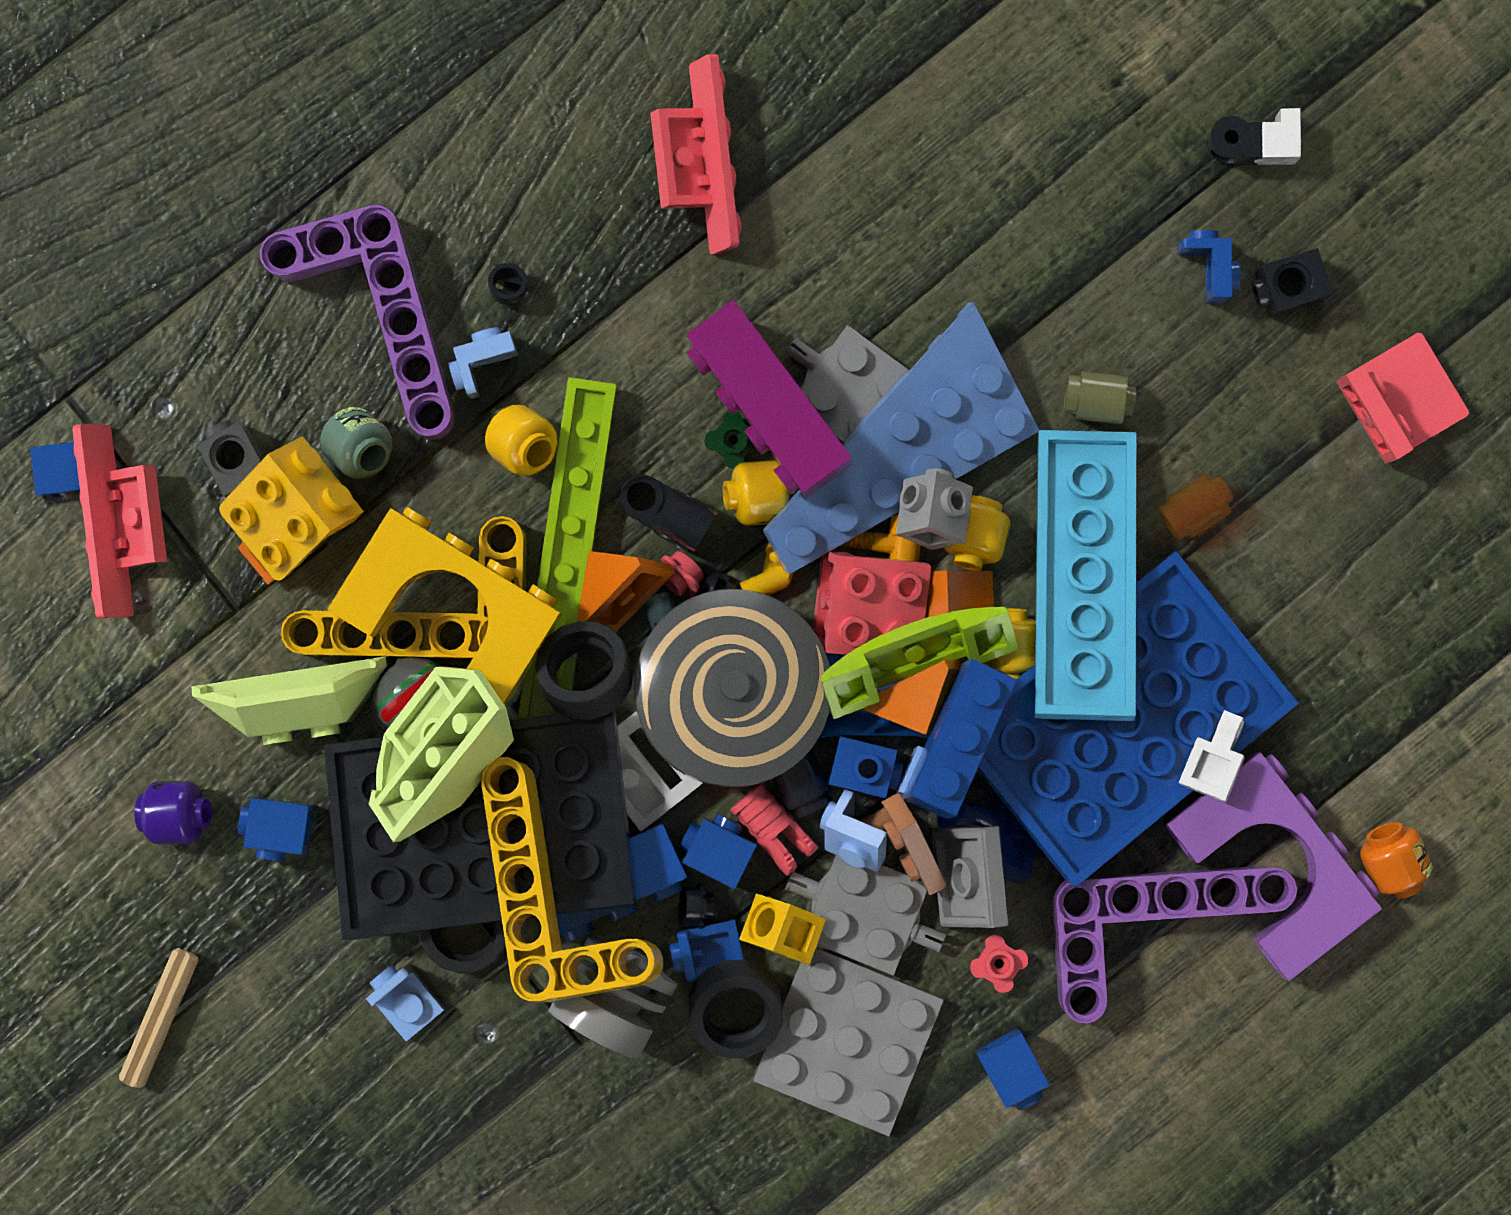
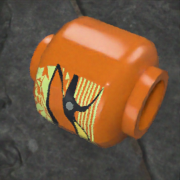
M1400 822L1386 823L1371 830L1366 836L1367 841L1360 850V856L1370 880L1378 891L1383 894H1395L1397 898H1407L1420 892L1423 888L1422 883L1429 878L1433 866L1419 832L1411 827L1403 826Z

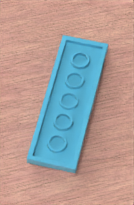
M1039 430L1034 718L1134 721L1136 717V432Z

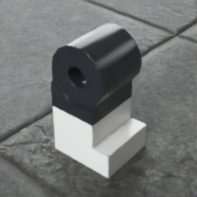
M1300 108L1280 109L1275 116V122L1247 123V121L1240 117H1223L1215 123L1207 137L1206 146L1209 155L1216 162L1225 165H1295L1301 157Z

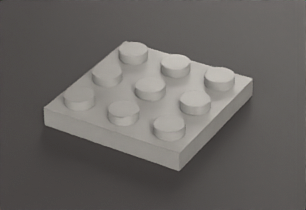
M816 947L810 965L799 963L782 1006V1026L776 1039L764 1050L753 1081L889 1136L944 999Z

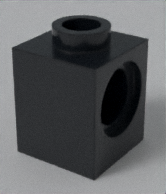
M1318 248L1262 265L1255 271L1257 280L1251 283L1258 307L1260 309L1266 307L1269 318L1325 301L1333 295ZM1281 273H1290L1298 279L1300 283L1298 296H1287L1280 291L1278 277Z

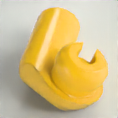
M768 543L765 550L767 554L762 573L741 582L742 590L759 592L770 596L787 588L791 583L793 573L788 574L784 571L770 543Z

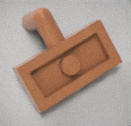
M900 793L882 801L884 808L859 820L877 829H885L896 850L904 847L905 853L898 856L911 882L920 878L929 895L947 887L917 821Z

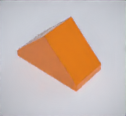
M589 551L577 620L598 622L617 632L675 573L672 565L638 557Z
M931 571L925 618L957 610L994 607L993 571Z
M960 659L944 660L877 692L880 702L863 709L922 734L929 735L962 662Z

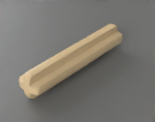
M177 948L170 955L119 1074V1080L126 1085L134 1088H141L146 1085L198 963V957L187 950Z

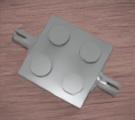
M848 325L834 344L820 354L799 340L798 337L794 339L792 346L790 345L785 352L786 355H789L808 369L805 382L800 389L842 444L853 434L854 428L899 378L909 371Z
M835 855L829 872L820 882L793 871L789 879L805 885L806 888L788 882L786 885V891H791L812 900L811 913L826 918L817 944L818 946L891 976L895 973L903 951L912 942L939 953L942 944L926 938L925 935L941 942L945 940L946 933L920 924V908L927 893L922 881L916 880L911 882L907 875L881 865L878 872L866 867L856 868L848 865L838 855Z

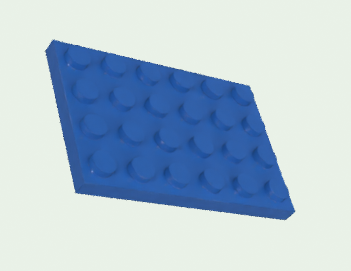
M1175 551L1136 582L1135 720L1034 718V665L1017 678L977 770L1067 883L1070 884L1071 888H1074L1193 791L1181 786L1179 780L1197 737L1212 742L1224 710L1243 717V728L1232 751L1239 753L1299 703L1177 551Z

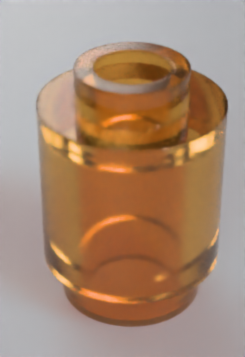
M1203 473L1165 498L1166 503L1158 508V512L1172 535L1180 541L1186 536L1194 538L1231 514L1228 503L1233 501L1234 498L1220 476L1211 479L1208 474Z

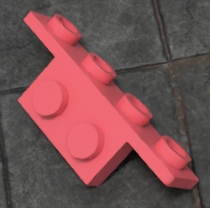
M707 54L689 65L693 108L657 109L650 114L661 209L705 208L710 254H722L739 246L742 224L735 207L734 189L736 186V172L730 163L728 145L731 136V126L728 118L725 116L723 101L725 75L722 69H720L718 55Z
M74 425V455L77 461L80 485L79 498L83 510L86 534L85 547L89 559L92 583L91 596L95 607V615L98 619L130 617L134 615L129 568L167 562L155 465H140L116 470L110 425Z

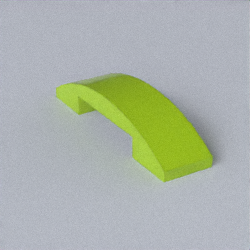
M981 607L957 610L920 619L866 642L833 664L820 676L831 714L836 719L879 703L880 699L877 689L909 678L944 660H957L967 656L968 659L972 658L980 663H985L1019 649L1006 607Z

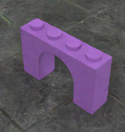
M1252 752L1243 761L1227 803L1199 793L1163 821L1162 825L1190 861L1197 864L1238 832L1253 825L1275 824L1284 828L1296 838L1305 853L1308 866L1307 882L1303 893L1290 909L1251 938L1279 976L1290 981L1382 908L1374 899L1379 894V891L1369 877L1361 870L1355 874L1345 862L1344 858L1349 855V852L1342 842L1331 831L1324 835L1314 822V819L1319 814L1311 802L1302 793L1295 797L1283 782L1289 775L1272 754L1265 758L1261 752Z

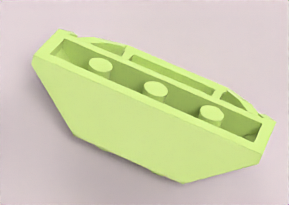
M384 656L191 686L192 696L247 737L262 736L263 745L292 741L291 732L310 729L311 738L340 734L339 724L350 723L355 719L371 697V693L375 689L380 677L392 665L391 657Z
M435 667L384 733L376 769V790L371 792L369 805L393 842L404 840L460 807L481 782L484 768L496 758L501 757L514 741L507 709L481 670Z

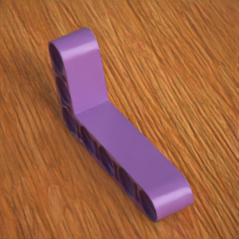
M372 205L279 231L268 236L261 245L260 260L264 268L278 280L284 282L298 281L363 262L407 420L411 428L423 438L440 440L448 436L455 424V412L404 232L395 215L386 207ZM379 219L389 221L391 230L386 239L380 242L368 240L367 229L373 221ZM335 232L343 235L344 243L338 253L334 255L321 253L320 244L325 235ZM283 246L295 247L297 253L295 262L288 268H276L274 256L278 249ZM393 265L402 267L404 277L399 286L390 289L381 286L380 275L385 268ZM402 312H412L417 316L416 328L408 335H398L393 330L394 319ZM416 358L427 359L430 363V373L421 382L409 381L406 376L407 365ZM429 404L440 405L444 412L443 421L434 429L422 428L419 422L421 410Z
M1268 865L1094 876L1086 878L1077 887H1074L1083 888L1088 895L1086 909L1076 915L1067 913L1064 908V896L1073 888H1071L1066 880H1063L1056 886L1052 895L1057 986L1060 1006L1071 1019L1078 1023L1087 1024L1095 1022L1105 1012L1107 988L1102 923L1278 912L1287 909L1294 902L1297 894L1295 879L1284 869ZM1276 875L1281 880L1283 886L1282 893L1276 900L1266 902L1261 897L1260 884L1267 876ZM1227 878L1233 884V897L1226 904L1217 905L1211 898V887L1218 879ZM1178 881L1185 889V899L1178 907L1167 908L1162 901V890L1168 883ZM1122 885H1131L1136 890V903L1130 910L1118 911L1113 905V893ZM1074 938H1087L1092 946L1091 955L1084 962L1072 963L1067 956V946ZM1082 986L1092 988L1095 994L1093 1006L1084 1012L1073 1010L1070 1004V997L1073 991Z

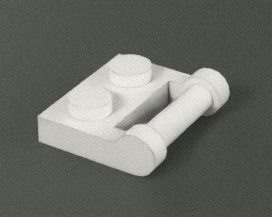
M636 711L619 724L617 728L627 815L641 832L703 783L673 768L682 781L672 789L668 787L629 737L641 727Z

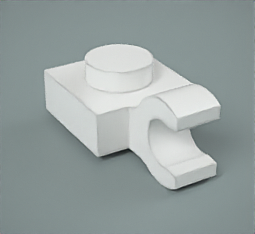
M1224 710L1212 742L1197 737L1179 780L1181 786L1227 803L1245 759L1244 755L1232 751L1244 725L1243 717Z

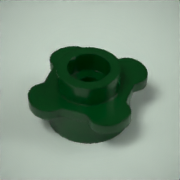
M729 411L726 412L723 416V423L715 431H709L704 439L706 448L710 451H717L725 459V465L730 469H734L739 463H743L744 458L752 449H757L744 432L748 426L742 421V415L739 412H736L734 415H731ZM730 436H737L738 443L735 445L730 444Z

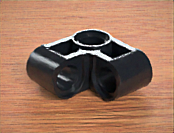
M645 474L635 475L627 479L620 491V504L628 516L652 529L656 535L690 554L697 549L717 514L714 510L675 488L672 489ZM637 484L648 485L655 493V503L646 511L633 509L627 501L629 490Z

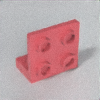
M1422 333L1414 334L1336 381L1385 464L1401 458L1414 450V447L1447 429L1469 414L1467 407Z
M833 549L822 555L813 631L819 638L825 653L847 655L859 646L886 632L924 619L931 566L925 562L853 556L840 549Z

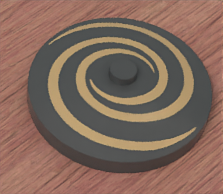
M725 589L707 592L683 602L670 611L656 625L647 638L635 672L634 698L636 711L641 727L653 748L668 764L682 774L699 782L719 787L756 785L769 781L792 768L810 751L819 738L830 710L820 676L830 666L825 650L813 629L797 612L783 602L768 595L749 590Z

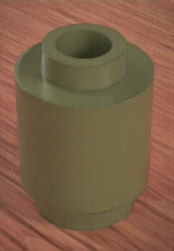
M1081 371L1080 375L1068 374L1063 413L1075 414V419L1122 424L1124 415H1133L1136 387L1128 386V377L1122 375Z

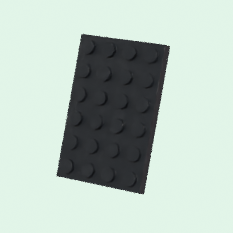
M616 709L607 715L591 720L570 719L562 714L509 720L514 741L501 757H509L527 765L535 776L556 915L637 905ZM383 737L324 745L342 940L352 941L502 922L481 782L460 807L404 840L393 842L369 805L371 792L376 790V769ZM515 769L506 770L499 779V788L503 794L513 792L519 783V776ZM518 817L508 824L506 836L511 844L520 842L526 834V824L521 817ZM528 866L520 868L514 876L515 889L522 894L532 887L534 882L532 870Z

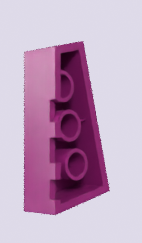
M734 299L686 334L692 346L686 354L702 376L710 372L721 387L715 393L731 415L740 411L750 424V427L744 430V432L762 455L769 450L778 461L780 466L773 471L790 494L799 489L807 499L854 464L850 454Z

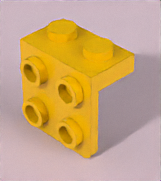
M303 436L267 454L219 507L222 517L271 577L278 581L289 576L325 538L350 525L364 512L354 500L350 491L341 484L323 462L318 452L310 446Z

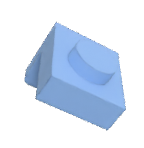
M499 327L485 329L471 335L473 342L453 348L456 361L449 362V368L457 391L465 388L470 399L480 397L472 369L518 356L514 338L510 331L501 333Z
M845 789L837 803L831 801L828 804L821 819L820 828L825 830V850L838 855L850 866L856 868L866 867L878 872L886 858L887 832L853 819L855 813V793Z

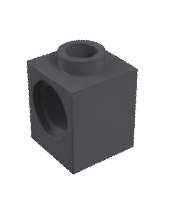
M225 420L206 430L204 435L207 439L196 444L223 496L228 497L264 459V456L245 424L237 422L232 425L230 420ZM240 444L244 450L242 464L235 469H226L222 462L224 450L229 445Z

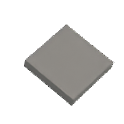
M999 826L932 829L934 859L947 887L937 892L941 926L980 928L1008 926Z

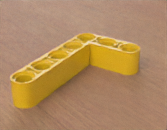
M504 516L493 517L484 524L480 531L479 563L486 566L490 559L495 560L516 573L513 578L514 584L526 591V533L521 525L511 518ZM503 526L511 527L516 534V542L513 548L504 553L494 551L490 542L494 530ZM479 590L477 614L391 612L376 637L367 635L362 645L351 648L343 638V631L348 622L330 611L302 610L287 616L282 623L281 638L286 648L293 653L309 656L473 659L486 635L488 613L485 601ZM310 619L317 626V639L310 646L302 647L295 639V629L300 622ZM408 621L415 628V641L408 648L400 649L392 641V630L398 623ZM457 622L464 629V642L457 649L448 650L440 641V633L446 624Z
M509 757L496 758L484 768L481 785L509 971L514 991L520 998L527 1001L553 1002L653 983L660 976L663 969V957L660 950L648 941L624 939L562 950L535 776L533 771L521 762ZM515 769L519 776V783L513 792L503 794L499 788V779L506 770ZM521 817L526 824V834L520 842L511 844L506 836L507 826L513 819ZM528 866L533 872L534 882L527 892L520 894L515 889L514 876L520 868ZM536 916L542 926L541 934L535 942L529 944L522 937L521 927L528 917ZM641 948L647 955L648 965L641 975L634 977L627 970L626 958L632 950ZM592 957L597 962L598 975L591 984L585 985L578 978L577 968L584 958ZM541 965L548 971L549 983L543 992L537 994L530 988L529 975L535 967Z

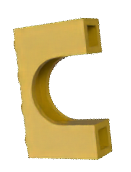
M409 507L405 508L402 515L390 508L327 610L367 635L376 637L401 595L414 581L425 575L437 572L455 573L465 577L481 593L488 613L486 635L466 669L481 670L506 707L537 657L538 650L552 633L563 615L553 608L558 599L535 585H532L528 592L511 582L516 573L493 559H490L487 565L484 566L469 557L474 549L472 546L451 533H448L444 540L427 531L432 522Z

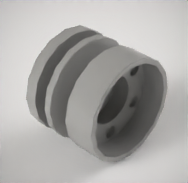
M589 935L583 947L610 941H604ZM632 950L626 958L628 972L636 977L646 970L648 958L638 951ZM586 959L579 963L577 970L589 979L588 984H591L598 975V965ZM661 971L660 976L653 983L645 986L553 1001L548 1011L565 1025L598 1044L629 1058L638 1059L654 1030L649 1023L637 1015L640 1008L663 1014L667 1005L651 994L650 990L652 988L672 996L678 983Z

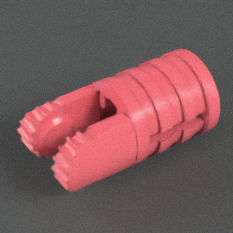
M763 782L743 796L730 808V811L739 818L743 826L747 827L748 832L757 839V843L786 876H789L797 868V863L776 836L782 832L794 844L795 848L806 856H811L818 849V846L794 817L784 810V806L778 803L775 799L776 797L767 790V786Z

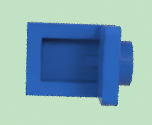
M1197 230L1189 232V238H1184L1178 243L1177 255H1206V303H1226L1232 297V290H1239L1240 263L1239 261H1232V238H1219V232L1215 230Z
M735 919L704 925L702 929L694 927L680 930L677 932L678 943L670 944L675 972L685 971L687 982L696 981L697 977L704 970L721 961L744 960Z

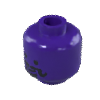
M156 781L150 784L145 792L138 796L134 811L137 829L143 832L152 843L158 845H189L199 839L203 828H207L210 825L212 807L209 799L203 797L202 791L195 783L189 781Z

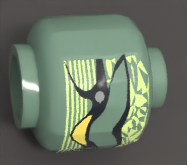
M349 407L338 411L324 425L320 436V448L325 457L343 474L353 479H364L378 473L388 463L393 449V439L387 427L363 408Z

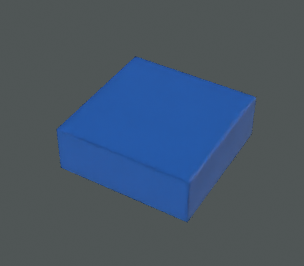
M74 442L30 447L36 496L41 497L80 491L77 461L74 455Z

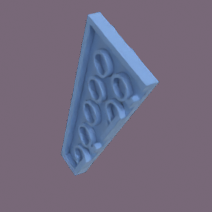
M968 302L946 331L942 335L937 336L927 347V352L918 362L899 378L854 428L853 434L843 444L852 457L854 464L807 499L798 490L787 505L763 529L786 573H793L899 512V499L904 479L923 475L928 469L950 471L954 474V479H957L1039 432V428L974 302Z

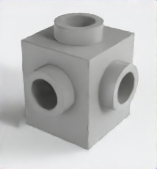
M928 469L923 475L904 479L899 499L900 509L896 535L931 550L965 543L973 487L954 479V474L944 469Z

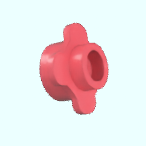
M676 551L671 557L664 555L661 558V562L672 565L675 571L664 583V586L677 596L684 594L690 599L696 595L695 592L700 588L699 583L704 579V574L700 567L682 552Z
M990 935L985 940V948L982 950L979 958L971 961L970 970L974 977H984L993 983L997 992L1006 993L1013 988V979L1017 972L1027 966L1028 956L1025 951L1021 949L1014 950L1006 945L1002 936ZM997 959L1003 960L1004 965L1002 968L995 967L994 963Z

